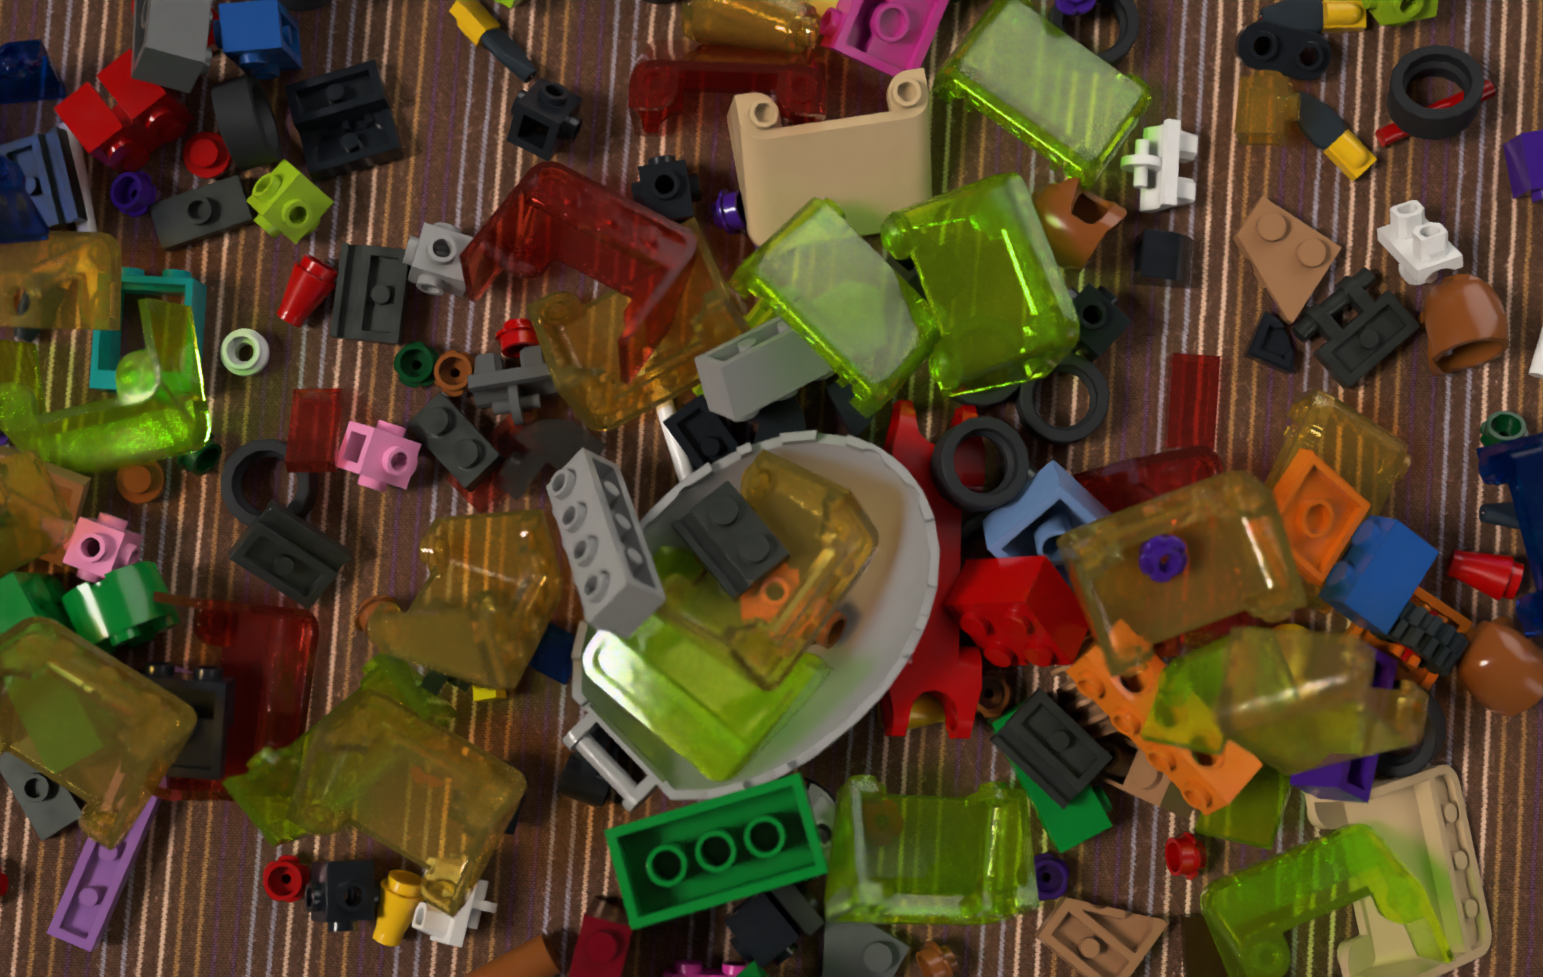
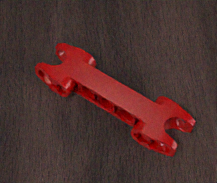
M898 400L892 404L882 450L898 460L923 490L935 518L940 554L937 590L924 632L909 661L879 700L884 734L891 737L906 735L913 703L924 692L933 695L942 704L949 739H970L977 704L982 691V657L978 647L959 645V622L945 606L960 574L961 509L955 508L945 500L932 480L930 461L935 444L928 442L919 433L916 409L913 407V402L910 400ZM962 404L960 408H956L951 419L950 429L969 418L978 417L976 406ZM981 436L969 437L962 441L955 450L953 457L954 468L959 480L970 491L982 493L985 482V448Z

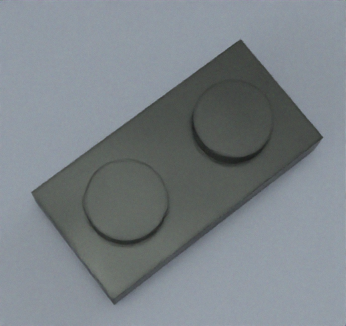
M441 391L406 424L459 483L471 493L506 460Z

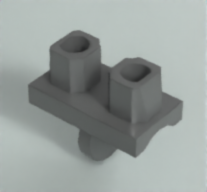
M542 345L524 347L519 351L521 367L504 369V361L501 354L492 352L477 355L475 357L474 374L467 375L468 389L473 393L477 409L492 407L494 415L511 413L514 425L519 426L526 423L525 410L542 408L541 399L561 396L560 382L554 364L549 362Z

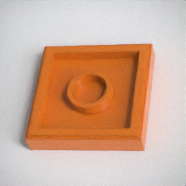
M1300 448L1248 531L1306 581L1321 586L1372 504L1312 450Z

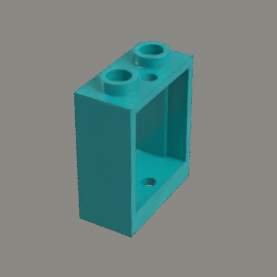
M115 267L114 274L97 273L89 388L109 394L200 398L207 286L192 278V272L177 269L162 270V277L144 276L145 270L133 267ZM124 294L185 297L180 373L119 370Z

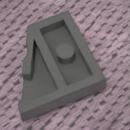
M829 897L825 910L822 977H894L909 951L910 945Z

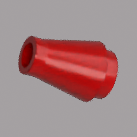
M304 254L300 262H294L281 305L276 314L284 321L301 328L311 313L336 288L334 281L338 271L312 255Z
M1454 548L1447 562L1445 576L1455 578L1497 601L1501 598L1513 600L1522 580L1524 564L1514 561L1513 555L1469 552Z

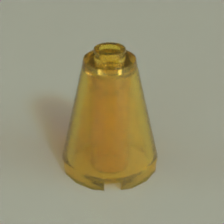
M692 0V4L683 2L681 10V28L684 36L698 43L799 54L806 46L812 47L821 27L820 19L816 18L815 7L805 0Z

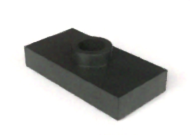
M238 174L148 206L162 249L166 252L255 222L252 206L246 201L249 197L243 179Z
M31 736L0 754V772L42 841L48 840L89 814L66 774L63 773L55 776L50 774Z

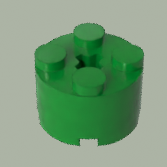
M151 561L138 562L104 574L106 579L90 586L88 581L61 597L66 614L89 663L113 655L117 652L116 647L127 644L130 650L144 646L156 640V634L181 624L178 612L160 571L157 569L155 562L151 563Z

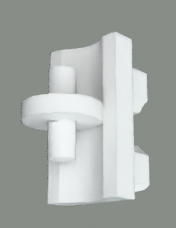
M1166 119L1162 125L1144 128L1143 139L1135 140V154L1121 158V170L1134 173L1133 187L1141 189L1139 212L1152 214L1167 208L1188 205L1195 200L1196 183L1191 178L1178 177L1179 163H1187L1194 160L1197 154L1198 137L1182 131L1180 120Z
M1410 200L1391 207L1390 224L1377 228L1378 241L1399 262L1398 270L1400 276L1411 285L1434 282L1438 277L1440 269L1450 268L1456 270L1463 267V255L1448 241V231L1440 223L1429 222L1425 218L1424 207L1417 200Z
M451 853L450 857H430L424 874L425 883L443 886L439 904L436 906L420 902L415 910L412 927L431 935L430 940L462 947L466 928L478 929L481 912L496 913L498 906L497 903L484 901L489 882L479 879L483 859Z

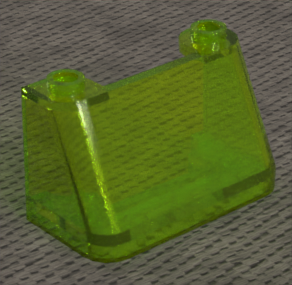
M994 0L937 71L931 92L949 105L955 97L958 99L965 98L964 108L972 112L974 108L1049 160L1051 162L1048 167L1056 173L1060 166L1064 168L1063 173L1068 178L1081 177L1082 188L1090 191L1152 105L1153 100L1148 94L1150 87L1133 74L1125 76L1034 11L1035 7L1030 0Z
M1017 172L994 174L893 211L881 225V241L885 250L890 252L897 260L912 257L941 335L933 349V353L929 356L928 367L931 377L934 381L938 382L943 398L1045 378L1077 344L1080 333L1077 313L1027 187Z
M812 197L737 268L728 284L745 300L751 294L758 298L762 296L764 300L759 306L765 312L771 308L837 373L840 378L836 382L842 388L849 383L853 386L851 390L855 396L849 403L867 419L879 411L898 392L949 335L950 330L947 325L949 316L934 301L928 300L926 302L844 220L846 215L836 202L827 197L823 200Z
M856 775L847 778V783L837 790L829 854L830 870L827 873L824 896L825 920L831 923L982 926L1000 923L1039 907L1026 790L1007 789V785L1004 782H987L978 785V792L970 794L965 798L887 794V786L877 783L876 777L873 775Z

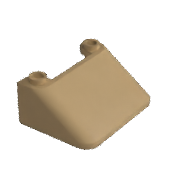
M924 68L902 71L892 79L886 93L888 112L782 127L779 109L769 96L757 92L734 95L727 114V123L747 232L751 241L758 248L765 251H776L779 249L784 250L916 229L928 220L932 212L933 202L929 91Z
M1433 765L1423 767L1418 773L1401 778L1388 776L1374 777L1369 803L1319 799L1309 793H1304L1307 816L1310 823L1320 829L1337 828L1357 920L1359 935L1342 941L1337 949V959L1341 967L1342 977H1438L1487 953L1492 939L1491 925L1460 781L1456 772L1450 766Z

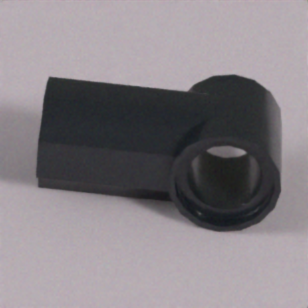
M599 726L591 736L616 761L621 747ZM576 749L575 753L571 752L566 762L556 793L602 810L611 785Z

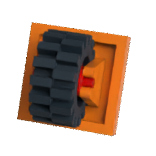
M1418 586L1387 635L1360 628L1351 622L1338 644H1368L1398 661L1394 680L1410 681L1429 691L1439 675L1442 677L1448 676L1469 642L1462 633H1466L1473 622Z

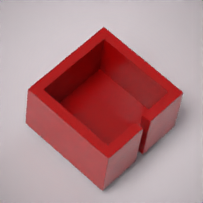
M131 48L96 75L118 104L111 109L93 85L86 82L53 108L85 150L119 174L133 172L144 166L150 159L152 151L163 143H170L181 137L187 130V124L195 118L173 89L131 78Z
M1046 555L967 559L945 603L947 609L959 622L960 627L968 633L983 652L984 657L993 666L999 667L1029 665V663L1040 667L1073 665L1093 619Z

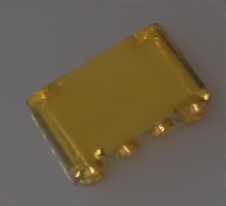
M0 229V326L120 331L122 256L117 240L110 234L103 232ZM20 287L27 291L30 299L29 308L23 316L16 313L13 307L14 294Z
M1232 627L1229 644H1226L1222 651L1221 666L1224 674L1220 695L1215 698L1213 703L1212 718L1214 724L1219 727L1221 734L1226 739L1286 776H1292L1417 744L1422 737L1425 726L1429 695L1414 682L1405 680L1401 681L1400 690L1370 688L1375 651L1356 635ZM1357 662V675L1355 676V668Z

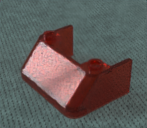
M545 161L529 169L461 252L459 258L467 297L474 303L480 299L502 270L520 278H535L546 272L555 259L631 298L632 300L626 307L623 315L625 330L617 340L621 382L630 385L669 332L694 267L697 252L695 236L688 228L561 163Z
M154 591L153 601L195 608L193 629L197 638L207 645L222 647L220 666L224 667V676L237 677L234 725L228 728L225 777L220 781L170 777V779L127 778L126 788L170 801H281L287 798L294 791L299 779L319 638V624L316 617L310 611L301 608Z

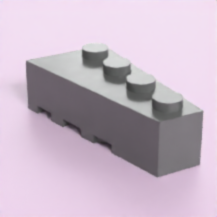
M134 0L131 78L190 93L198 76L205 77L211 65L212 49L207 47V40L213 20V13L211 11L212 0Z

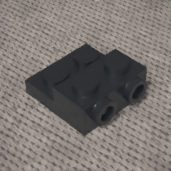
M166 661L145 662L144 669L128 674L121 773L216 781L223 779L226 769L228 728L234 725L237 677L224 676V667L215 665L194 666L193 673L175 672V663Z

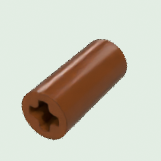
M542 932L462 977H554L563 972V968L553 944L547 935Z

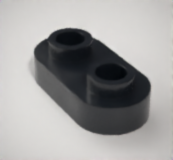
M1265 21L1251 22L1239 31L1235 40V53L1243 65L1252 69L1299 80H1312L1321 76L1331 62V48L1323 36ZM1264 36L1269 41V49L1266 53L1258 55L1254 51V42L1259 37ZM1311 47L1315 52V59L1311 64L1305 66L1300 61V54L1303 49Z

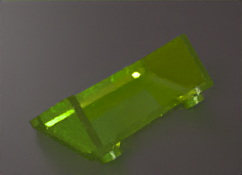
M661 546L652 560L666 601L628 639L608 631L602 632L598 630L584 650L583 667L587 676L707 778L717 782L729 781L739 776L817 692L835 668L820 656L810 652H803L788 658L779 671H775L693 604L703 591L707 580L706 569L699 561H696L694 554L685 547Z

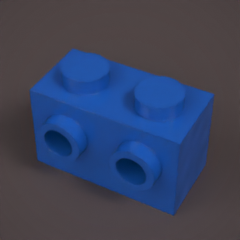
M279 0L218 4L220 20H214L213 22L216 46L219 50L223 49V53L246 74L251 73L257 79L266 80L280 77V71L303 69L299 23Z
M1369 515L1366 521L1357 527L1352 536V543L1340 562L1335 564L1326 577V584L1318 597L1358 627L1387 635L1439 551L1397 519Z

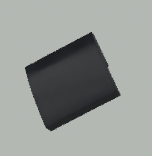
M375 59L285 85L293 124L300 134L308 173L314 183L404 157L389 98Z

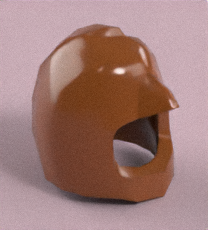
M1081 177L1068 178L1061 183L1054 182L1048 184L1041 191H1034L1031 194L1025 209V229L1028 240L1043 256L1059 267L1080 274L1105 234L1116 229L1127 215V209L1113 201L1104 200L1082 188Z
M1455 274L1443 278L1440 284L1435 285L1426 296L1424 310L1415 318L1420 325L1419 329H1426L1428 348L1426 353L1433 376H1446L1454 371L1488 363L1500 357L1509 347L1508 323L1501 299L1489 284L1472 274ZM1453 351L1452 354L1442 357L1446 352Z
M1499 616L1493 621H1482L1466 633H1462L1469 643L1455 665L1466 690L1480 705L1497 715L1512 717L1530 709L1543 698V649L1525 634L1517 631L1509 617Z

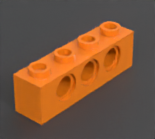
M1122 619L1103 632L1074 661L1073 665H1070L1065 671L1074 680L1077 689L1085 697L1094 700L1110 717V721L1115 729L1128 736L1145 753L1149 764L1156 770L1164 773L1181 790L1184 800L1192 807L1200 810L1205 816L1230 804L1263 766L1255 755ZM1120 677L1128 683L1130 691L1124 688ZM1155 713L1162 718L1165 728L1157 721ZM1191 750L1199 757L1200 764L1193 758Z

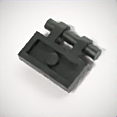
M1365 267L1361 268L1352 277L1345 276L1335 284V292L1321 304L1313 303L1302 313L1303 319L1292 327L1293 334L1301 342H1305L1316 332L1327 341L1313 355L1343 389L1353 385L1420 327L1419 323L1390 290L1384 292L1373 301L1365 290L1376 281V278ZM1347 305L1352 306L1358 315L1341 328L1333 317Z

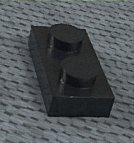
M701 393L663 420L664 425L697 470L708 462L712 464L737 451L736 447H739L716 413L709 411L707 401Z

